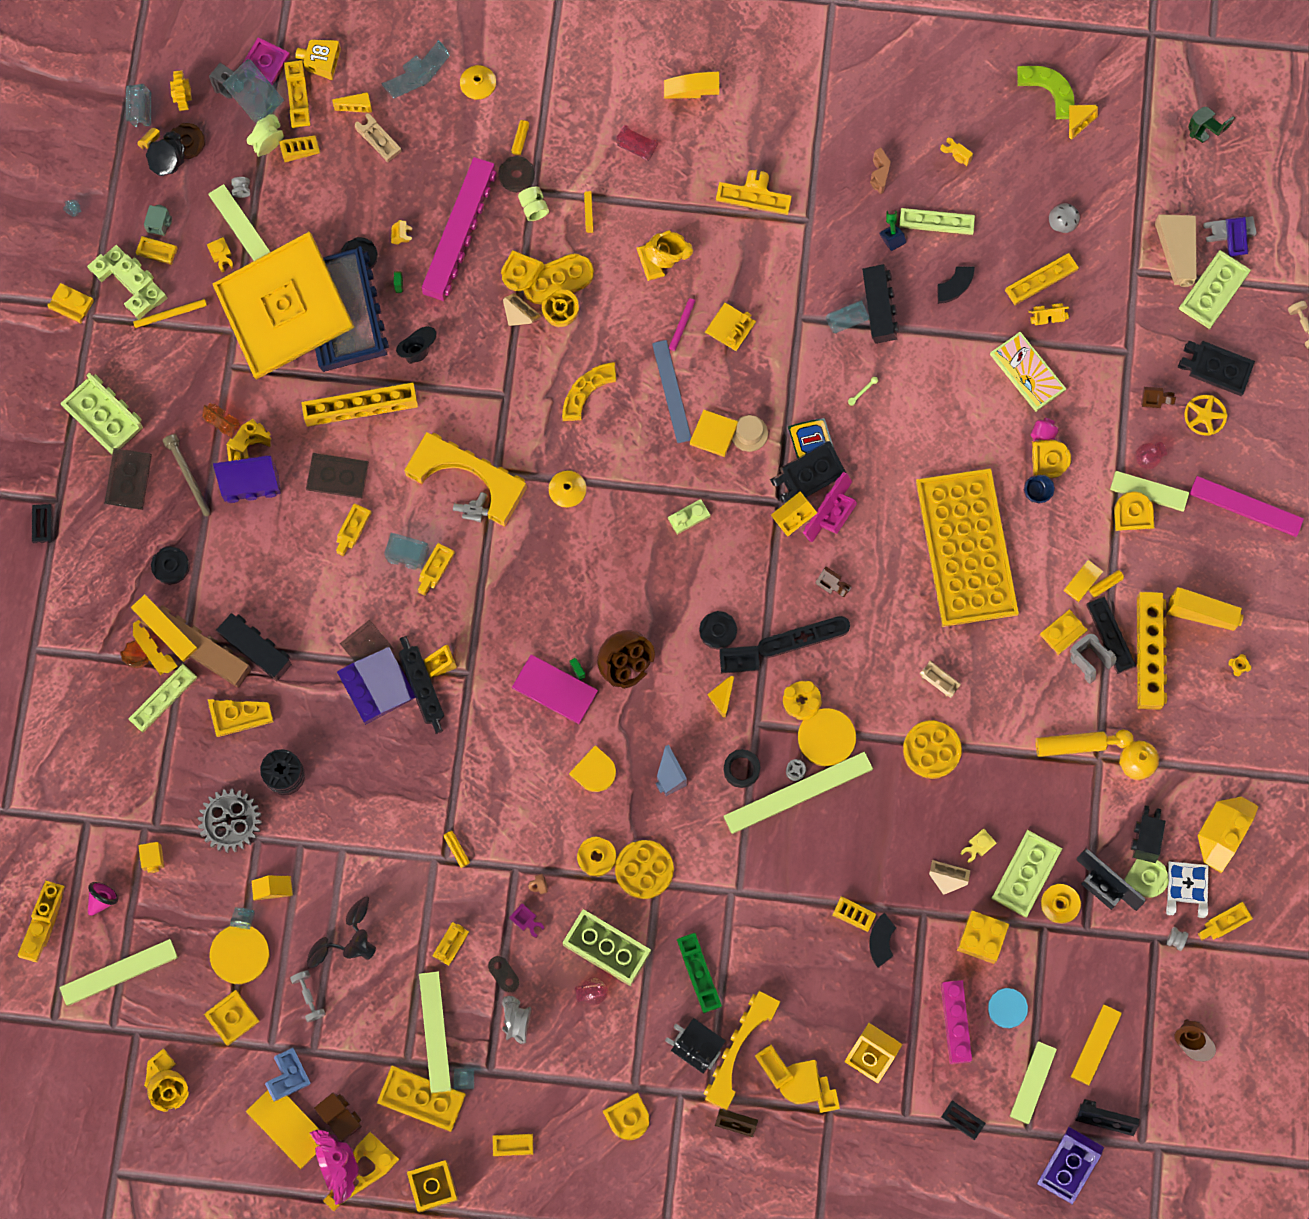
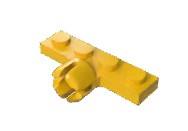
M750 170L744 186L719 182L716 195L717 202L784 215L789 213L792 196L768 191L769 175L764 171L760 172L759 180H756L757 170Z

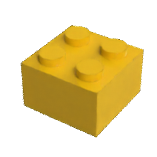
M971 910L957 951L995 964L1009 924Z
M447 1160L407 1172L418 1212L459 1201Z

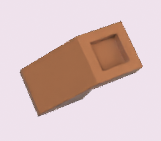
M880 147L875 150L873 162L879 169L872 172L870 183L874 190H878L882 194L884 193L891 161Z

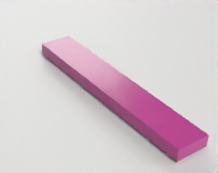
M1196 476L1189 495L1294 537L1298 536L1304 518L1199 476Z

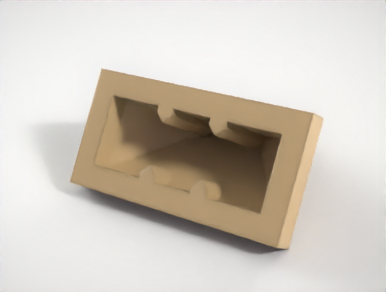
M515 293L503 299L509 326L531 324L542 317Z
M932 860L929 874L944 895L968 885L970 870Z

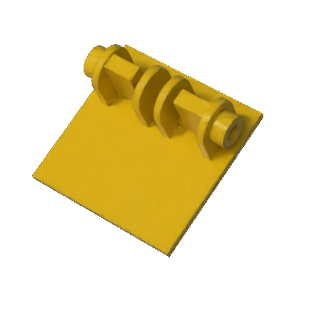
M724 303L705 333L737 351L756 321L751 318L752 315L749 312L742 313L729 304Z

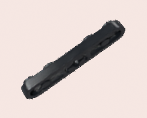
M837 616L764 638L758 644L759 655L764 658H771L842 637L849 632L850 622L846 617ZM801 633L805 635L813 634L807 638L806 642L803 639L794 641V639L801 637Z

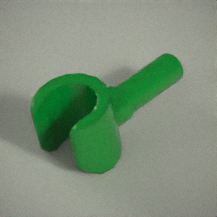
M895 211V214L886 212V223L890 224L891 234L896 233L897 211Z

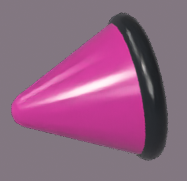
M100 882L89 884L88 914L90 916L118 902V895L109 886Z

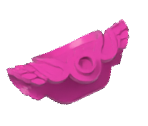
M312 1131L310 1135L315 1143L319 1145L315 1148V1153L328 1190L333 1189L335 1205L341 1204L354 1191L355 1186L353 1182L359 1173L353 1151L347 1143L339 1142L337 1136L329 1134L327 1131Z

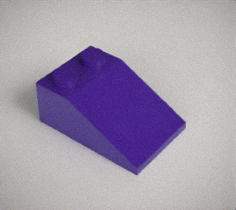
M1068 1127L1037 1184L1073 1205L1101 1157L1104 1147Z

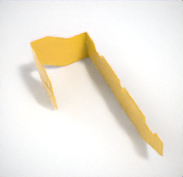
M140 620L134 622L133 636L160 675L169 673L178 667L171 656L167 654L164 656L162 652H157L158 646L152 638L149 639L150 635L144 627H140Z

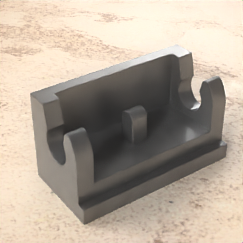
M219 63L209 75L215 93H220L228 99L232 98L231 94L227 93L228 89H233L238 93L242 89L237 74L222 63Z

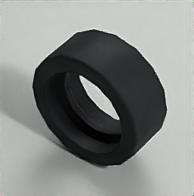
M744 749L735 750L730 753L725 760L723 768L727 781L734 787L739 788L749 787L754 784L759 778L761 769L757 756L751 751ZM737 758H747L753 764V773L745 780L737 779L731 773V764Z

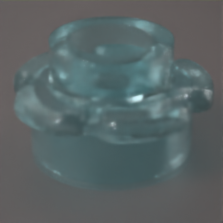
M70 200V202L65 201L63 209L66 213L75 217L81 212L78 202Z

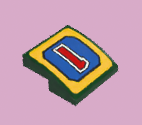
M825 418L788 426L797 458L827 441H830L833 446Z

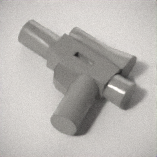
M481 492L478 500H472L469 505L454 503L453 511L465 513L462 514L463 519L481 523L482 515L488 516L489 509L483 508L487 494Z

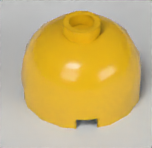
M554 289L543 298L542 314L551 325L566 327L577 318L579 304L576 296L571 291Z
M1138 740L1123 748L1119 764L1126 776L1134 780H1143L1155 773L1159 765V755L1152 744Z
M162 1070L156 1073L147 1086V1095L151 1105L163 1112L168 1111V1109L179 1108L185 1103L189 1094L184 1077L172 1070Z

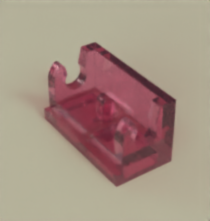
M627 125L623 126L616 137L617 146L648 161L658 146L657 140L653 139L652 141L630 130Z

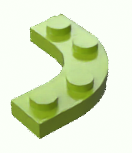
M1018 66V86H1040L1049 90L1055 101L1056 119H1069V105H1074V94L1068 81L1051 68L1043 66Z

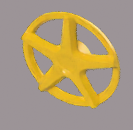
M1200 395L1189 401L1185 408L1184 417L1188 427L1193 432L1209 436L1218 433L1224 427L1227 420V412L1222 402L1213 395ZM1200 399H1208L1204 408H1201L1194 402ZM1213 402L1220 406L1223 413L1212 411ZM1189 407L1198 414L1191 422L1188 420ZM1212 419H1223L1220 427L1214 431ZM1203 423L1206 425L1208 432H1200L1193 428V426Z

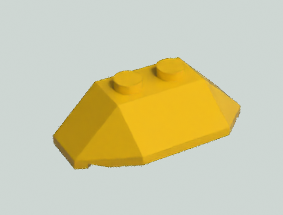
M1242 796L1215 803L1197 835L1204 864L1220 873L1223 872L1252 824L1259 806Z

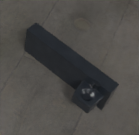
M1084 1099L1083 1103L1080 1104L1075 1117V1121L1131 1136L1135 1135L1140 1119L1096 1108V1102Z

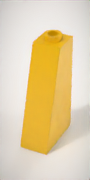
M1179 587L1170 596L1166 614L1232 631L1241 626L1243 621L1242 608Z

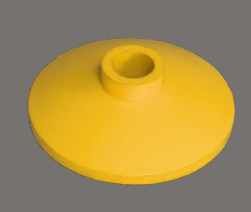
M471 66L462 73L460 87L462 92L471 99H485L494 92L496 77L485 66ZM480 78L481 80L477 82L474 79Z
M562 471L551 479L549 495L552 501L561 507H574L584 499L586 483L578 473ZM569 484L571 488L566 490L564 486Z
M1053 885L1042 896V911L1052 922L1068 923L1080 911L1081 901L1079 895L1068 885ZM1058 901L1062 902L1063 908H1058L1056 903Z

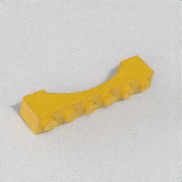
M761 991L757 995H752L748 1003L751 1008L748 1013L744 1011L739 1021L742 1023L739 1031L735 1029L730 1039L733 1041L730 1049H725L722 1055L724 1062L721 1067H716L713 1074L715 1080L712 1085L708 1084L704 1092L707 1102L724 1110L728 1109L736 1093L732 1090V1070L741 1045L757 1026L766 1020H772L780 1004V1001Z

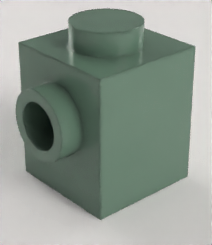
M149 205L144 222L146 231L165 236L167 227L171 225L172 216H170L168 209L162 205Z

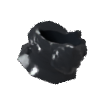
M175 131L167 132L163 139L151 142L147 150L146 158L149 169L159 176L175 173L178 167L184 163L185 147L180 141L181 136Z

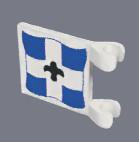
M1168 862L1169 882L1166 914L1174 915L1176 913V902L1198 903V917L1205 918L1208 915V865Z

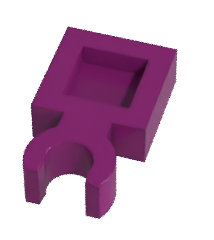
M522 903L509 917L522 931L529 928L531 935L535 938L538 937L534 932L536 927H540L542 930L545 929L542 923L534 922L537 916Z

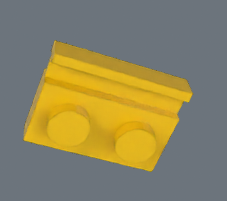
M60 283L51 298V302L47 306L53 311L82 323L83 317L88 313L94 300Z
M1069 609L1042 631L1040 636L1056 651L1057 655H1060L1083 636L1088 629L1082 625L1081 621Z

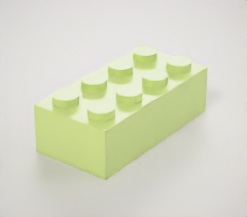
M584 909L562 943L567 949L629 986H632L651 954V949Z

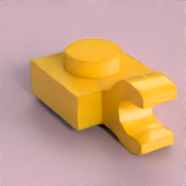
M948 137L946 140L950 144L949 147L941 145V151L953 153L952 156H954L957 162L963 163L966 166L971 162L973 153L960 143L956 144L952 138Z
M827 1076L820 1077L819 1081L822 1091V1100L818 1101L820 1113L840 1109L836 1089L830 1090Z

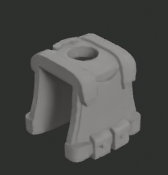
M1094 634L1086 635L1074 644L1070 650V661L1073 665L1076 663L1085 674L1084 678L1089 684L1096 679V669L1081 655L1084 651L1091 648L1108 670L1116 663L1115 654L1111 650L1107 651Z

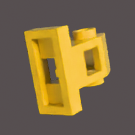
M254 419L246 422L241 426L233 439L230 438L226 444L228 460L248 459L247 448L250 444L262 443L271 447L270 432H266L261 423L257 424Z

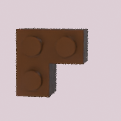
M333 1092L316 1105L314 1109L323 1121L330 1126L340 1141L344 1142L362 1127L359 1123L362 1120L355 1111L350 1112L347 1108L350 1104L343 1095H337Z

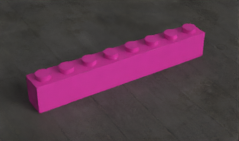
M473 157L421 287L423 295L444 301L445 297L450 295L452 289L450 284L452 279H456L458 264L463 262L465 256L464 249L471 242V231L477 227V216L482 214L484 209L483 201L490 194L491 188L489 186L491 181L494 182L496 179L497 171H495L494 163Z

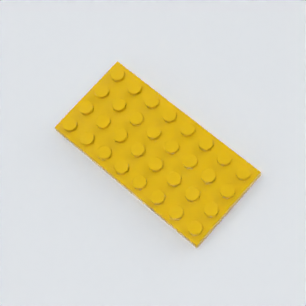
M991 468L916 479L942 627L1018 616L1019 612Z

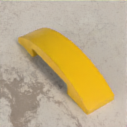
M302 60L285 62L292 128L310 126Z

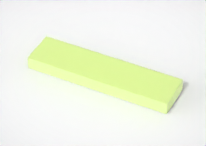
M901 208L899 228L973 235L975 215Z
M1115 471L1110 490L1122 494L1141 492L1152 503L1179 511L1185 510L1189 492Z
M182 664L130 716L129 720L144 733L198 677Z
M1039 1041L1037 1042L1009 1117L1026 1124L1030 1123L1056 1053V1048Z

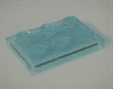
M247 59L222 84L255 124L260 119L271 114L284 101L250 59Z

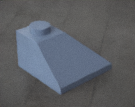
M669 745L665 746L657 774L658 782L655 783L659 792H664L665 796L687 786V778Z

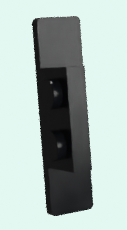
M1085 848L1076 858L1080 864L1091 872L1081 885L1109 909L1112 910L1121 899L1135 911L1146 902V899L1088 849Z

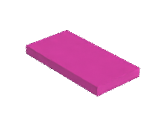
M532 654L512 686V689L579 725L598 693L597 689Z

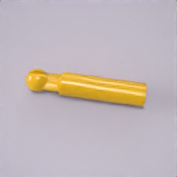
M1122 729L1112 736H1107L1104 731L1039 737L1035 739L1037 756L1043 757L1105 751L1108 745L1114 744L1120 748H1125L1134 741V738L1130 731Z

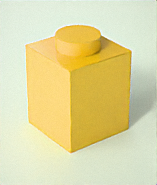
M159 842L138 845L141 868L144 871L155 873L159 872L160 868H164L162 845Z

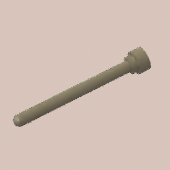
M171 434L163 439L165 447L172 450L204 516H209L211 511L179 449L180 441L177 435Z

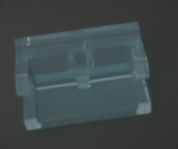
M144 84L126 86V121H129L136 127H138V122L143 123L145 126H151V91Z
M862 300L829 313L825 317L832 333L835 334L869 320Z

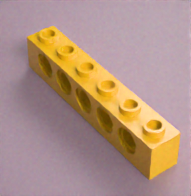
M414 383L301 402L304 421L307 427L418 407Z
M1139 592L1137 595V709L1161 710L1164 704L1167 703V693L1164 692V685L1167 683V674H1164L1167 656L1163 654V648H1166L1167 643L1166 636H1163V629H1166V617H1163V610H1166V599H1163V593ZM1147 610L1155 611L1156 617L1149 616ZM1148 629H1154L1156 631V636L1150 635L1148 633ZM1148 647L1155 648L1157 653L1155 655L1150 654ZM1148 666H1154L1157 673L1149 672ZM1148 685H1154L1157 688V692H1151L1148 689Z

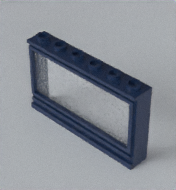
M360 246L353 250L323 257L355 328L315 348L319 368L326 372L388 355L386 349L389 348L387 338L383 336L385 326L383 320L379 318L381 308L375 299L378 294L376 287L372 285L371 281L374 279L372 269L368 267L370 262L368 252H365Z

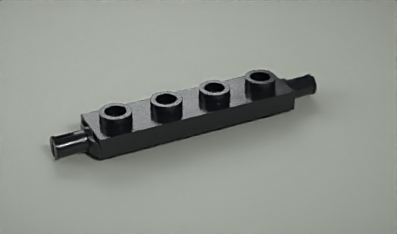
M407 636L401 637L399 640L403 649L398 654L425 724L433 725L435 734L441 733L443 730L439 721L443 719L444 713L418 646H410Z

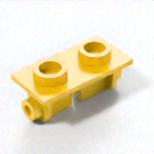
M1063 303L1052 304V308H1045L1044 305L1033 307L1034 310L1028 311V313L1033 314V317H1030V321L1035 326L1048 324V316H1051V323L1065 322L1066 319H1069L1068 312H1065V309H1069V307L1063 306Z
M452 922L432 956L449 966L469 931L461 925Z

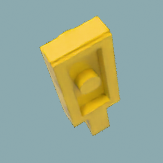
M355 503L353 504L337 535L336 542L339 543L336 549L337 554L344 557L348 548L352 549L372 514L371 510Z
M437 543L420 573L418 581L421 582V585L418 588V593L426 596L430 587L435 588L453 558L454 550Z
M1241 902L1210 919L1204 924L1207 929L1199 932L1198 936L1201 941L1209 936L1214 940L1251 921L1253 918L1245 904Z

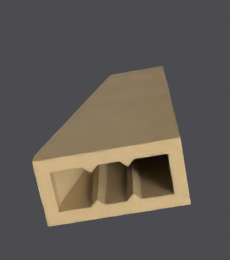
M1158 215L1155 226L1174 285L1189 287L1196 280V216Z

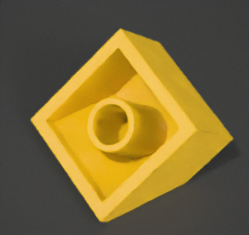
M868 1023L844 1062L876 1083H879L903 1044Z

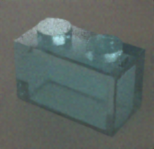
M391 533L384 555L388 559L387 561L392 564L398 565L402 563L406 564L407 568L413 570L417 568L422 569L429 546L426 542Z

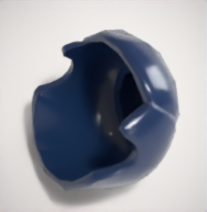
M1034 475L1027 479L1023 490L1026 498L1031 502L1045 503L1054 495L1055 487L1053 481L1048 476Z

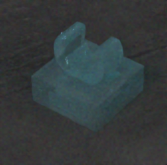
M454 1069L455 1090L474 1089V1069Z

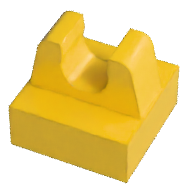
M399 220L392 225V244L398 245L401 242L407 243L412 240V237L406 235V232L412 231V227L406 225V221Z

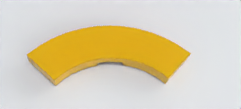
M615 362L594 367L575 381L564 401L563 421L581 420L584 403L590 394L605 384L616 382Z

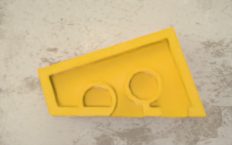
M207 699L217 737L274 722L268 702H236L232 700L217 701Z

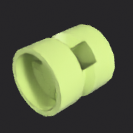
M530 187L519 193L518 198L522 207H525L524 213L528 221L539 220L549 213L540 187Z

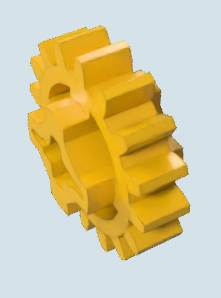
M182 70L173 71L174 79L170 81L173 103H178L179 111L189 110L188 101L192 100L189 79L184 78Z

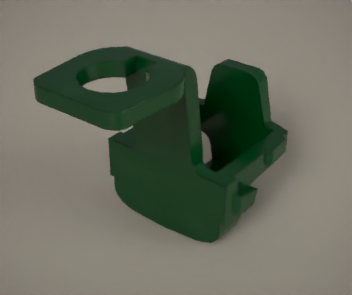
M1202 107L1190 119L1188 126L1190 130L1189 136L1204 143L1209 139V135L1205 131L1206 128L1219 136L1232 125L1235 117L1232 116L1221 124L1213 118L1216 115L1215 112L1208 107Z

